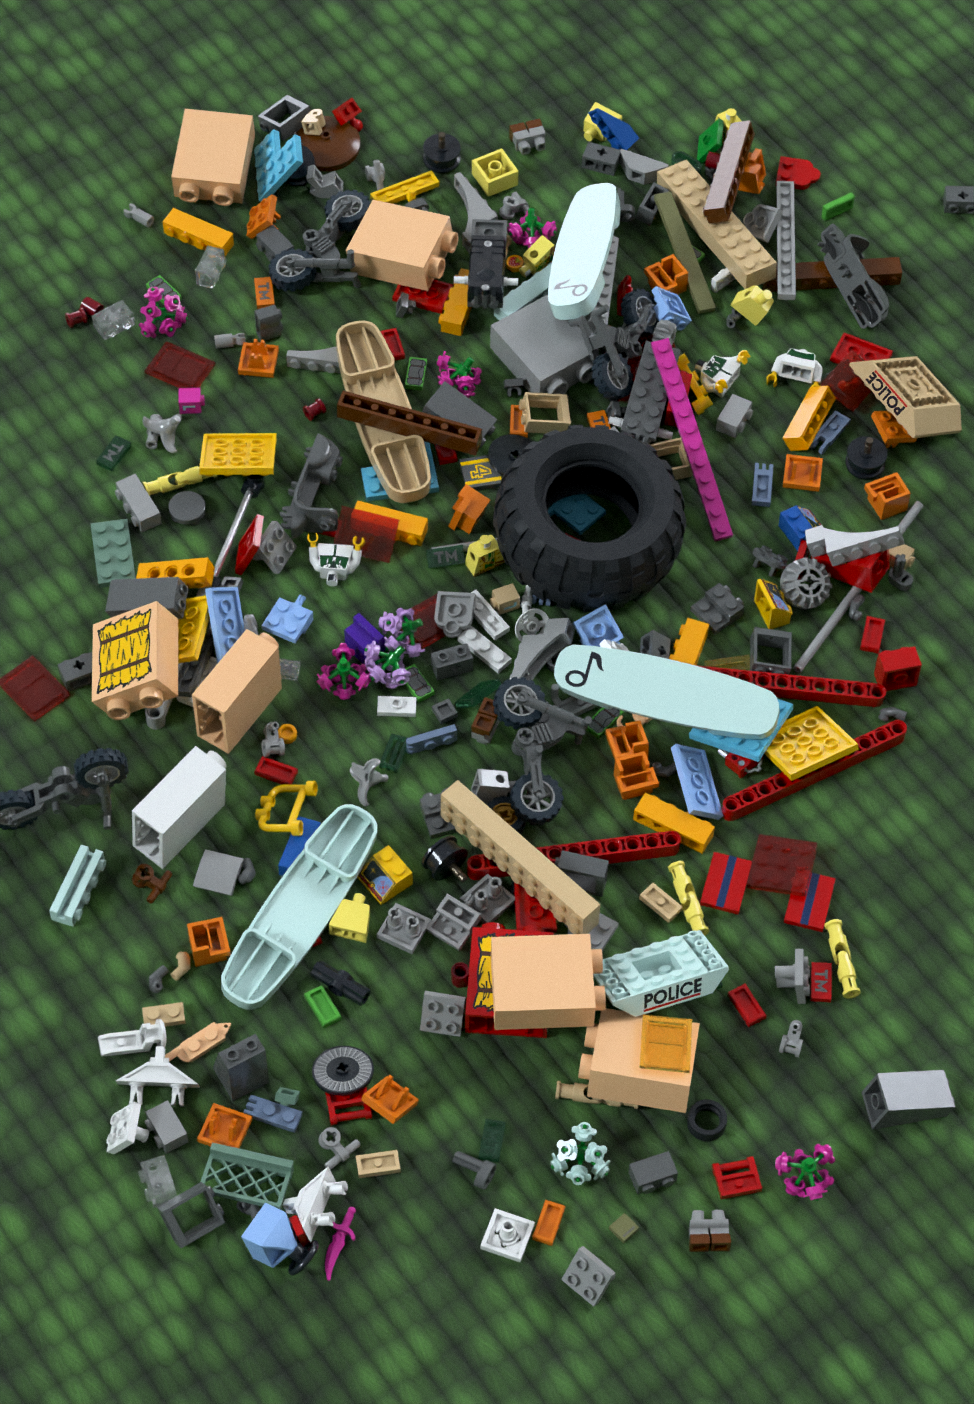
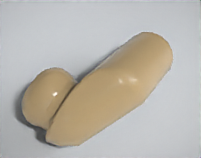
M181 951L176 955L178 967L170 973L176 981L190 970V956L187 952Z

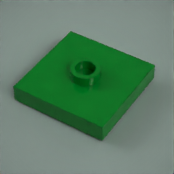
M718 118L699 136L698 163H704L709 151L715 153L722 146L724 125L722 119Z

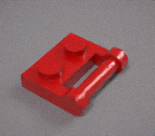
M367 1086L363 1090L351 1095L338 1096L325 1092L331 1125H337V1122L360 1118L372 1119L370 1106L361 1100L363 1094L367 1092ZM360 1105L364 1107L363 1110L335 1113L336 1109Z
M753 1156L746 1157L745 1160L720 1165L719 1163L712 1164L713 1175L715 1176L721 1199L762 1192V1185ZM744 1168L749 1169V1171L722 1176L723 1172Z

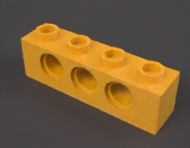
M208 557L140 563L136 579L179 577L188 586V589L212 587L215 567Z

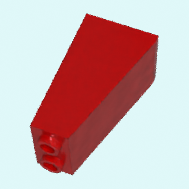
M889 549L836 566H832L828 554L814 557V559H817V562L826 566L825 569L827 573L831 574L832 578L870 593L873 592L890 568Z

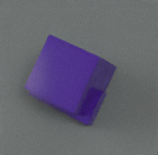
M360 613L356 614L353 617V624L344 630L345 643L347 647L355 650L354 656L365 664L367 656L364 655L367 644H371L374 640L376 645L380 646V652H384L386 650L384 646L386 642L384 636Z

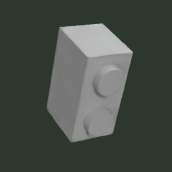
M732 394L717 419L716 430L736 438L739 432H743L746 420H750L753 414L751 409L752 402Z
M168 1100L146 1111L147 1120L144 1122L149 1132L153 1131L156 1135L154 1140L159 1149L163 1148L167 1154L188 1143L187 1133Z

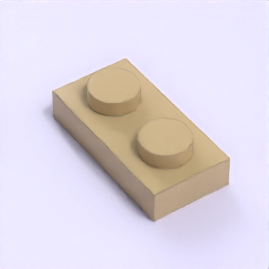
M654 883L639 896L641 901L668 923L683 908Z
M183 1002L142 1008L144 1024L150 1023V1025H154L156 1019H161L165 1027L186 1024Z
M397 1150L356 1156L359 1178L400 1173Z

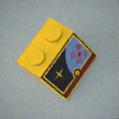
M758 579L754 602L768 629L790 624L792 609L790 605L786 604L783 592L779 590L777 584Z
M389 845L374 854L357 876L380 905L413 884L412 871Z

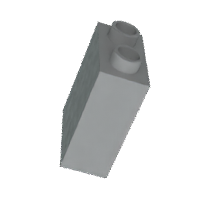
M548 295L491 325L490 348L516 378H523V386L530 393L565 394L570 386L580 381L587 383L593 379L592 366L594 364L590 359L591 357L581 336L580 328L578 326L571 327L569 320H560L553 316Z

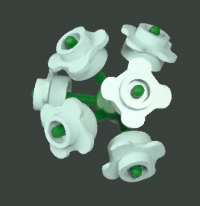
M587 1122L573 1126L572 1132L575 1133L576 1139L581 1141L580 1145H576L574 1139L569 1141L559 1140L557 1142L559 1154L557 1156L554 1153L551 1154L553 1160L550 1161L551 1168L555 1172L559 1171L560 1175L564 1176L563 1171L568 1169L567 1162L577 1159L578 1165L573 1166L571 1171L566 1173V1177L571 1179L575 1185H582L584 1181L591 1180V1175L587 1174V1168L582 1166L583 1161L586 1160V1162L594 1166L591 1170L595 1175L593 1179L597 1180L598 1177L604 1178L610 1171L608 1165L611 1162L610 1160L607 1162L603 1160L604 1154L607 1153V1147L604 1145L599 1146L595 1142L589 1143L588 1147L585 1145V1142L592 1139V1135L597 1134V1130L592 1128Z

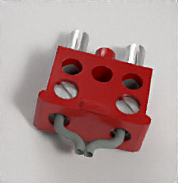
M721 749L718 750V753L725 758V765L734 771L739 778H743L747 773L762 770L760 766L763 756L757 762Z

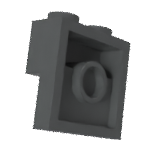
M718 583L705 592V597L693 604L690 611L701 622L708 623L709 630L716 635L743 616L744 603L739 597L735 598L731 595V589L727 585L722 586Z
M433 793L424 794L420 798V809L430 838L433 839L456 833L455 826L450 822H446L441 816V793L436 795Z

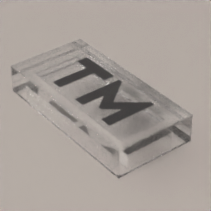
M279 658L281 678L298 681L301 661Z

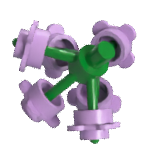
M398 608L396 616H393V613L387 615V612H384L383 617L379 619V628H382L383 634H386L387 631H391L394 636L391 635L388 639L384 637L386 650L395 651L399 645L404 649L406 646V651L403 654H409V657L413 658L420 656V652H425V649H421L420 643L415 644L414 633L417 631L416 628L423 625V622L420 618L413 621L415 613L413 609L404 610L403 608Z
M373 640L371 644H367L364 655L367 656L365 666L370 672L369 677L375 683L380 681L390 689L406 684L410 680L409 676L411 673L404 669L402 659L404 658L403 652L405 649L399 645L395 651L384 653L380 652V646L376 645V641ZM387 669L388 671H392V672H391V673H385L384 670Z

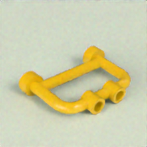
M307 781L306 785H278L270 790L268 796H261L260 804L263 809H256L255 818L260 829L266 832H291L292 836H302L303 822L302 820H297L305 796L317 795V782ZM283 792H298L287 824H266V821L270 820V810L275 806L276 795Z

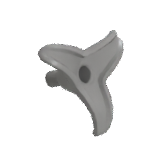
M176 414L171 418L160 420L149 419L144 416L142 420L143 425L148 430L160 434L162 443L168 452L177 453L175 433L177 426L182 420V415Z
M376 758L367 761L365 766L358 765L355 762L351 763L350 774L359 782L358 799L363 806L369 805L367 802L368 790L380 782L388 781L387 774H380L374 770L381 762Z

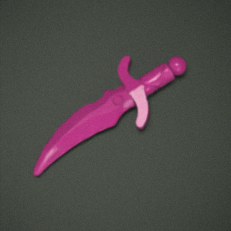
M354 1207L348 1208L342 1224L339 1225L332 1222V1227L337 1232L332 1236L333 1241L328 1247L325 1259V1272L328 1281L331 1280L335 1261L345 1245V1236L349 1235L352 1241H355V1235L349 1228L356 1212Z

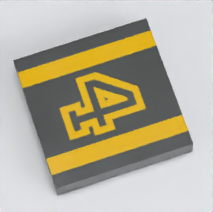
M488 455L459 460L464 484H467L476 491L500 487L501 475L491 466Z

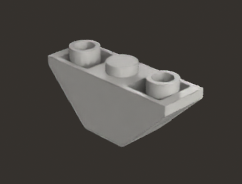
M624 149L620 150V165L628 180L643 185L656 182L657 171L669 167V164Z

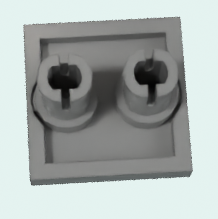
M272 521L261 536L260 548L252 559L255 561L264 560L274 574H279L297 546L278 521Z
M487 874L460 897V902L463 903L469 893L474 895L475 900L470 908L481 914V921L485 924L494 922L515 903V897L501 885L502 881L500 878L491 877Z
M395 903L393 908L388 911V916L379 929L377 938L413 954L424 936L426 927L431 919Z
M795 949V964L793 966H775V978L777 988L795 987L798 1004H806V996H810V985L808 984L810 966L808 956H804V950Z
M425 991L420 1030L460 1037L466 997Z
M582 1246L578 1249L561 1280L594 1307L599 1303L610 1282L615 1279L616 1273Z

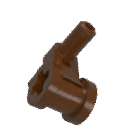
M141 864L133 874L132 882L138 888L148 886L152 889L146 899L148 903L152 904L158 895L164 892L167 887L166 884L173 874L171 871L166 870L163 876L158 879L154 876V870L150 865Z

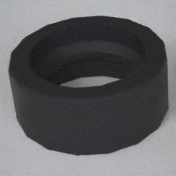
M703 1099L696 1102L690 1108L687 1127L696 1139L713 1141L724 1134L727 1126V1113L719 1102ZM701 1111L715 1113L719 1117L718 1127L713 1130L700 1128L695 1123L697 1113Z

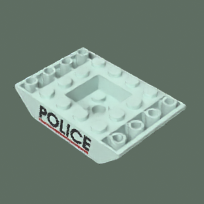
M694 930L685 935L674 936L662 942H654L649 946L634 948L629 952L615 954L612 957L603 959V973L593 974V977L599 986H605V994L613 1006L637 1017L713 993L728 972L729 967L701 930Z

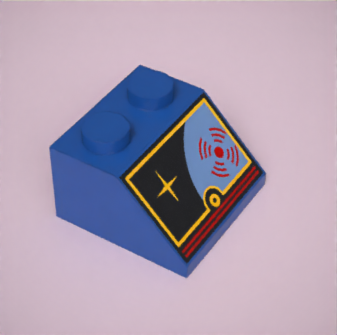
M794 506L780 513L778 526L798 551L801 541H806L805 530L822 524L810 509Z

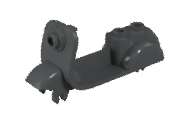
M831 224L821 233L823 242L820 241L817 244L819 247H822L820 251L826 253L824 263L859 326L862 329L868 326L871 328L876 327L888 315L889 300L882 287L869 277L860 259L865 258L862 252L869 247V240L856 234H849L846 237L835 224Z
M319 433L313 446L307 447V452H304L307 460L298 482H291V487L295 488L294 490H288V494L293 496L291 506L282 507L284 512H280L284 522L281 523L283 529H291L292 539L299 537L304 531L323 533L326 531H337L338 529L337 510L326 507H311L319 485L330 486L332 481L336 480L337 468L341 467L343 461L338 447L330 439Z

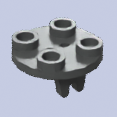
M767 546L756 547L752 552L756 557L753 567H759L761 562L768 564L771 567L768 574L770 577L775 576L778 569H785L787 566L788 558L772 553V549Z

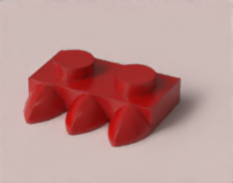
M626 275L617 287V315L622 316V298L633 290L631 287L632 279L629 275Z

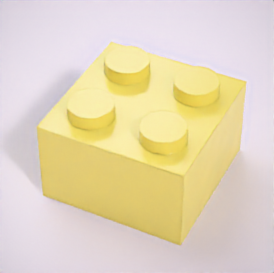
M502 148L472 160V175L488 197L518 185V170Z

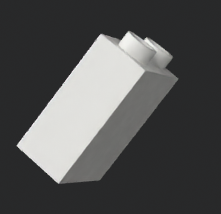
M195 746L132 810L133 847L163 869L225 805V768L227 765L219 754L214 751H209L206 754Z

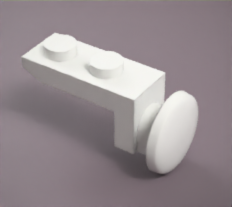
M156 1019L154 1025H150V1023L142 1024L140 1030L108 1033L98 1036L101 1057L150 1051L153 1043H157V1046L165 1048L167 1040L166 1028L161 1019Z

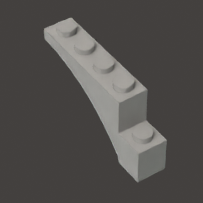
M459 172L454 174V187L463 199L467 210L468 222L465 232L462 233V245L470 253L472 219L498 220V215L489 207L487 201L482 199L478 190L471 186L468 178Z
M336 347L314 351H287V367L341 374Z
M823 525L805 530L806 542L812 558L828 554L832 566L905 544L899 526L862 533L835 531L824 528Z
M569 618L548 619L546 627H544V634L523 635L510 680L513 677H517V679L525 677L526 680H533L541 668L565 646L572 644L575 628ZM510 694L506 697V699L514 700Z

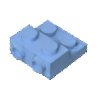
M658 286L651 290L657 303L653 309L658 321L661 319L671 321L676 324L677 330H683L692 321L679 295Z
M606 604L572 623L581 638L579 640L581 645L601 647L599 644L604 639L620 644L619 640L624 638Z

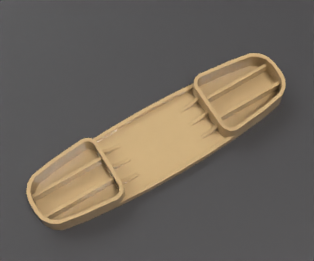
M365 320L350 322L341 326L336 334V349L345 391L412 409L396 371L394 357L378 327L372 322ZM355 422L369 460L388 497L399 503H409L424 498L431 488V474L423 438L418 435L403 436Z

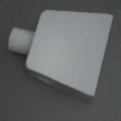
M477 769L471 792L485 804H488L493 798L507 797L508 792H511L516 781H509L506 771Z

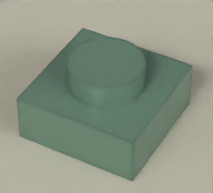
M280 1087L276 1092L275 1101L280 1102L284 1106L295 1105L299 1100L300 1091Z

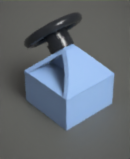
M267 1203L262 1206L241 1236L253 1259L272 1268L287 1256L291 1258L292 1261L288 1268V1273L291 1276L298 1274L308 1265L319 1246L318 1241L312 1240L311 1243L308 1242L303 1247L297 1242V1235L286 1212Z

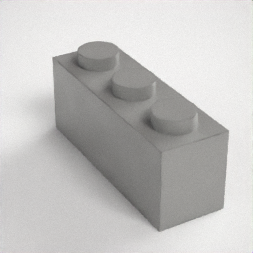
M136 474L116 482L117 490H115V495L119 501L122 500L124 503V510L132 516L131 520L135 527L138 526L140 531L144 532L162 524L159 510Z

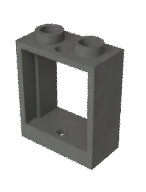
M286 95L258 115L259 126L262 131L270 133L273 129L279 131L280 139L284 141L303 127L301 121L311 111L310 106ZM285 114H291V116L282 123L276 122Z
M754 627L750 638V671L789 675L791 671L792 632ZM757 645L783 649L782 665L757 662Z
M562 850L561 856L556 857L555 865L588 894L603 897L609 861Z
M200 1182L157 1207L175 1244L180 1248L225 1223L222 1217L225 1213L219 1203L216 1205L213 1199L215 1193L210 1185L206 1186ZM201 1193L212 1217L182 1233L171 1210Z

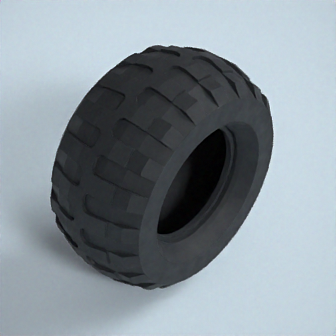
M572 425L562 432L553 430L544 434L539 442L532 441L518 455L513 464L509 466L501 479V484L496 494L493 526L506 565L510 566L514 577L521 585L531 587L532 594L543 601L548 598L556 602L557 607L570 610V607L582 608L583 612L590 613L605 604L610 610H616L624 607L630 600L635 602L640 600L670 572L674 561L680 553L686 529L685 504L672 468L666 460L658 458L657 451L651 445L640 443L635 439L634 435L622 431L620 433L609 430L608 426L595 425L594 428ZM578 494L595 495L617 505L629 519L632 528L623 536L608 542H584L562 532L553 523L547 510L554 503L568 496Z

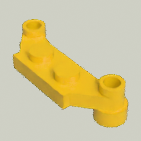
M684 353L679 356L677 365L679 371L682 370L692 374L690 386L697 400L691 404L697 414L700 415L705 412V409L712 406L713 403L708 395L705 396L708 392L703 384L699 385L698 381L700 378L695 370L692 372L687 365L690 362Z

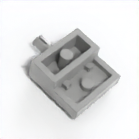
M469 893L462 903L447 894L436 909L437 913L426 927V931L460 951L472 934V928L477 927L482 920L481 914L470 908L475 900V896Z

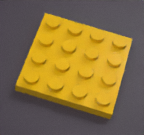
M277 433L204 434L199 474L205 476H268L274 474Z
M206 595L186 599L184 617L178 619V664L197 661L210 619Z
M816 706L787 719L764 754L792 781L859 749L858 743L823 710Z

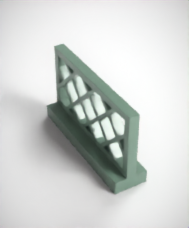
M212 1142L210 1155L201 1182L206 1184L207 1181L214 1178L218 1183L217 1186L212 1188L215 1196L263 1206L267 1203L281 1209L289 1181L292 1179L294 1172V1161ZM214 1161L222 1163L224 1168L215 1172L211 1166ZM241 1167L244 1172L234 1176L231 1169ZM259 1171L265 1177L255 1181L251 1174ZM228 1172L231 1179L222 1183L218 1176ZM248 1176L252 1183L242 1188L238 1180ZM276 1176L285 1177L284 1182L278 1185L274 1184L272 1178ZM268 1181L272 1188L262 1192L258 1185ZM235 1183L239 1190L233 1193L228 1192L225 1187ZM255 1187L259 1193L254 1197L247 1196L246 1191ZM276 1192L279 1198L276 1203L268 1201L266 1196Z

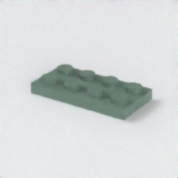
M128 519L90 523L99 588L110 587L111 580L136 579Z

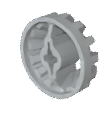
M801 558L786 566L780 578V589L785 596V600L799 609H811L821 605L829 597V591L832 588L830 583L831 574L827 573L826 566L820 564L814 558ZM810 569L816 571L821 578L810 574ZM806 570V575L798 578L799 574ZM806 581V582H809V583H812V584H810V585L808 586V584H805V583H804V584H800V583ZM821 585L820 590L813 595L812 590Z

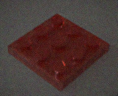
M759 834L747 880V888L806 897L818 848L817 842Z

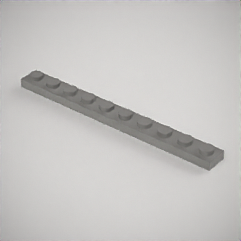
M777 181L776 208L783 211L777 223V299L795 300L794 181Z

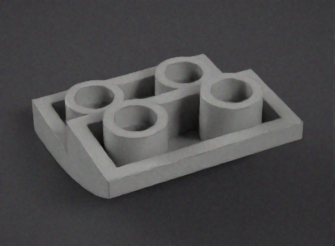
M205 849L193 886L232 896L244 859Z

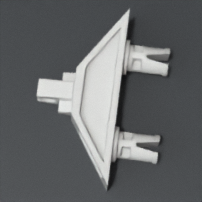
M156 1046L155 1057H150V1062H146L116 1080L119 1085L131 1086L129 1104L135 1102L136 1095L137 1102L141 1105L143 1104V1087L165 1086L172 1088L171 1106L175 1107L177 1097H179V1105L184 1107L185 1088H200L199 1084L169 1063V1058H165V1048L161 1046Z
M327 1167L304 1186L297 1197L284 1200L283 1207L286 1213L298 1215L310 1243L319 1225L333 1226L332 1222H335L334 1213H323L331 1194H346L345 1190H348L346 1181L336 1182L329 1167Z

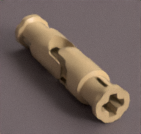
M557 1081L555 1099L568 1098L576 1102L592 1104L603 1102L609 1106L620 1107L624 1105L638 1109V1105L598 1098L588 1099L584 1096V1092L588 1090V1084L574 1083L573 1085Z

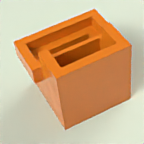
M755 148L753 153L749 152L738 190L760 194L765 186V183L762 182L766 176L762 149Z
M674 254L661 259V263L657 262L644 268V274L648 277V284L652 289L658 286L677 295L687 291L688 271Z
M897 472L865 484L864 489L868 494L867 499L881 520L907 511L911 493Z
M465 484L458 494V500L452 507L456 511L448 527L454 531L459 527L470 534L484 515L490 499Z
M640 720L625 723V726L605 729V735L614 760L615 758L645 751L648 758L649 743Z
M645 751L615 758L614 777L623 800L642 796L645 793H653V788L659 787L654 768H649L650 763Z
M222 917L187 924L195 967L225 961L227 956L231 955Z

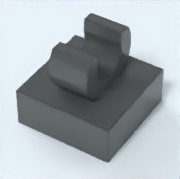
M401 293L396 302V317L403 318L405 313L412 314L413 309L416 308V302L409 300V294Z
M523 378L504 380V389H508V397H511V390L513 389L517 391L518 396L521 395L520 388L523 386Z
M618 400L611 401L606 409L608 421L610 416L624 419L626 407H620Z

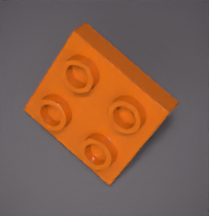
M273 194L264 198L257 206L251 208L246 234L250 239H253L256 234L272 226L273 222L276 223V219H280L281 215L275 211L277 197Z
M254 339L253 343L243 342L238 374L274 378L279 346L268 345L264 340H261L259 343L257 339Z
M874 411L871 417L886 448H889L890 445L894 448L898 443L915 442L917 438H913L907 433V430L897 422V419L889 411Z
M787 454L783 487L819 492L823 458Z
M391 1075L386 1076L364 1093L361 1099L392 1124L396 1123L417 1106L419 1101L418 1098L409 1092V1088H403L393 1081Z
M213 1103L197 1141L210 1147L213 1142L240 1148L252 1122V1116Z

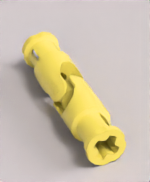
M195 466L184 472L172 473L158 477L155 481L142 482L150 496L159 492L166 493L184 487L186 484H196L209 477L216 478L217 475H200L199 467ZM172 477H175L176 485L169 483Z
M683 861L673 862L668 866V870L672 873L673 884L683 907L686 920L690 923L693 931L701 930L705 936L709 933V928L704 923V914L691 879L684 869L685 864Z
M833 919L825 923V929L829 933L830 938L828 941L836 965L838 964L837 975L844 989L842 994L844 998H854L861 993L860 988H857L856 972L851 962L846 935L842 932V920Z

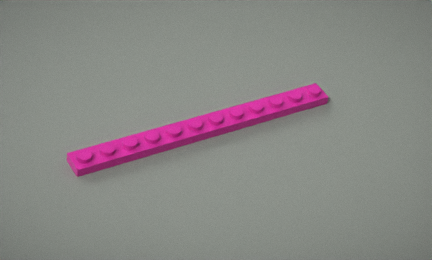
M669 338L651 342V348L714 541L731 538L733 533Z

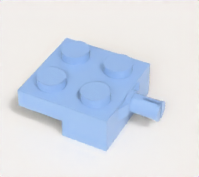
M299 595L295 603L279 597L263 622L262 630L296 644L301 634H305L313 621V611L302 607L306 597Z

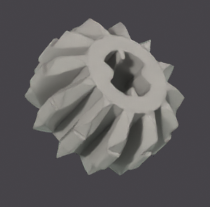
M661 319L654 330L652 342L669 338L672 347L677 332L676 324Z

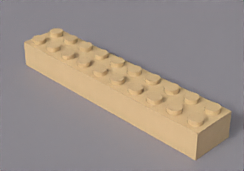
M687 160L657 171V184L672 193L681 216L724 266L728 268L744 289L754 285L758 286L776 278L777 262L733 212H731L728 222L708 223L707 218L703 215V207L706 204V197L709 195L710 186Z
M459 780L441 793L442 818L454 825L459 834H464L474 847L480 848L486 858L492 859L497 863L501 871H506L516 884L523 886L528 895L537 898L540 905L544 909H549L559 922L565 923L571 933L588 934L599 924L600 904Z

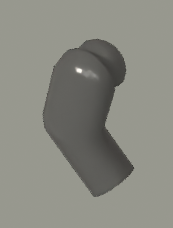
M857 595L850 604L849 616L856 621H859L863 615L861 611H858L859 607L865 602L863 595Z
M250 858L244 859L242 864L244 871L238 875V881L242 885L250 883L256 875Z
M164 965L160 966L149 976V988L154 993H159L162 990V978L169 973V970Z
M240 1201L236 1204L237 1209L242 1213L250 1215L252 1220L260 1211L258 1205Z

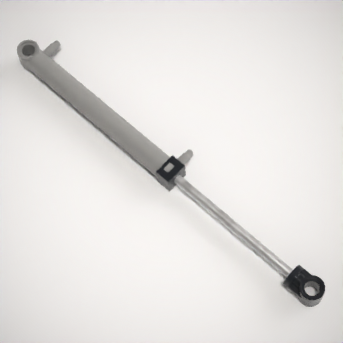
M250 475L245 478L241 488L244 497L214 566L212 587H220L221 578H218L250 500L257 498L260 490L265 486L264 476ZM210 587L199 588L196 597L205 596V589ZM185 663L178 664V678ZM173 698L163 701V704L158 708H143L145 709L146 722L149 728L157 730L165 725V717Z

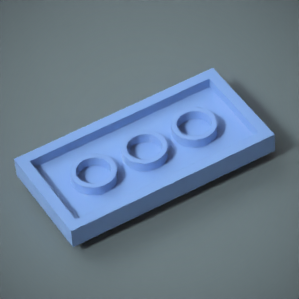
M210 587L205 589L217 664L245 631L238 587Z
M679 744L673 745L671 751L689 814L719 820L723 817L705 750Z

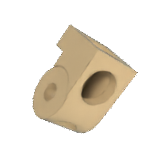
M321 109L311 110L301 121L304 133L307 135H320L322 127L326 124Z

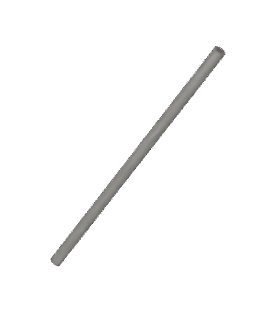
M916 501L898 525L902 535L923 508L921 502ZM855 586L851 588L794 665L793 669L795 672H802L862 589Z

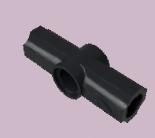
M321 960L313 967L311 976L327 985L333 994L339 997L345 996L360 1006L367 1002L371 990L356 982L345 970L341 969L338 971Z

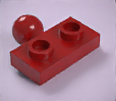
M353 97L332 111L335 119L341 126L349 121L351 126L356 128L358 132L362 130V121L355 118L362 111Z

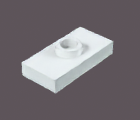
M728 268L720 270L712 278L711 290L714 293L736 279Z
M378 696L377 716L416 717V697Z

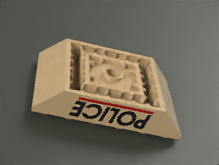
M917 356L858 361L849 364L854 373L864 381V384L871 389L875 397L886 406V409L893 414L897 422L907 430L911 437L921 438L961 432L960 404Z

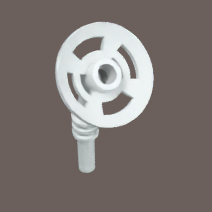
M528 585L525 587L520 604L522 615L518 618L515 625V634L519 641H522L520 630H523L527 635H535L540 630V627H542L539 634H544V627H546L549 619L544 611L536 608L530 609L533 597L531 587ZM534 614H540L543 620L539 621L534 617Z

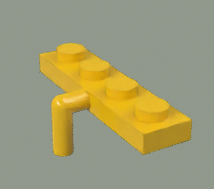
M431 170L370 193L371 200L391 204L405 199L410 202L416 200V195L439 187V181Z

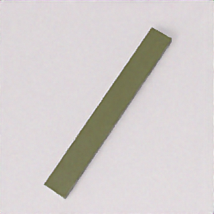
M672 193L655 194L654 200L675 255L688 271L687 286L698 314L715 311V304Z

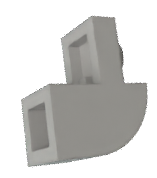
M315 165L308 166L306 179L311 184V194L318 198L330 199L337 192H343L344 182L335 171L322 175Z

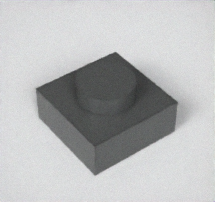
M449 698L432 706V711L440 724L458 717V712Z

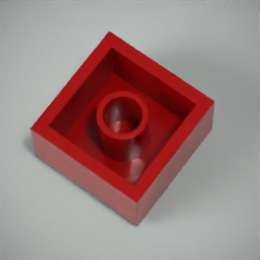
M902 647L897 650H885L878 653L874 676L876 682L882 684L886 691L917 686L922 664L916 647Z

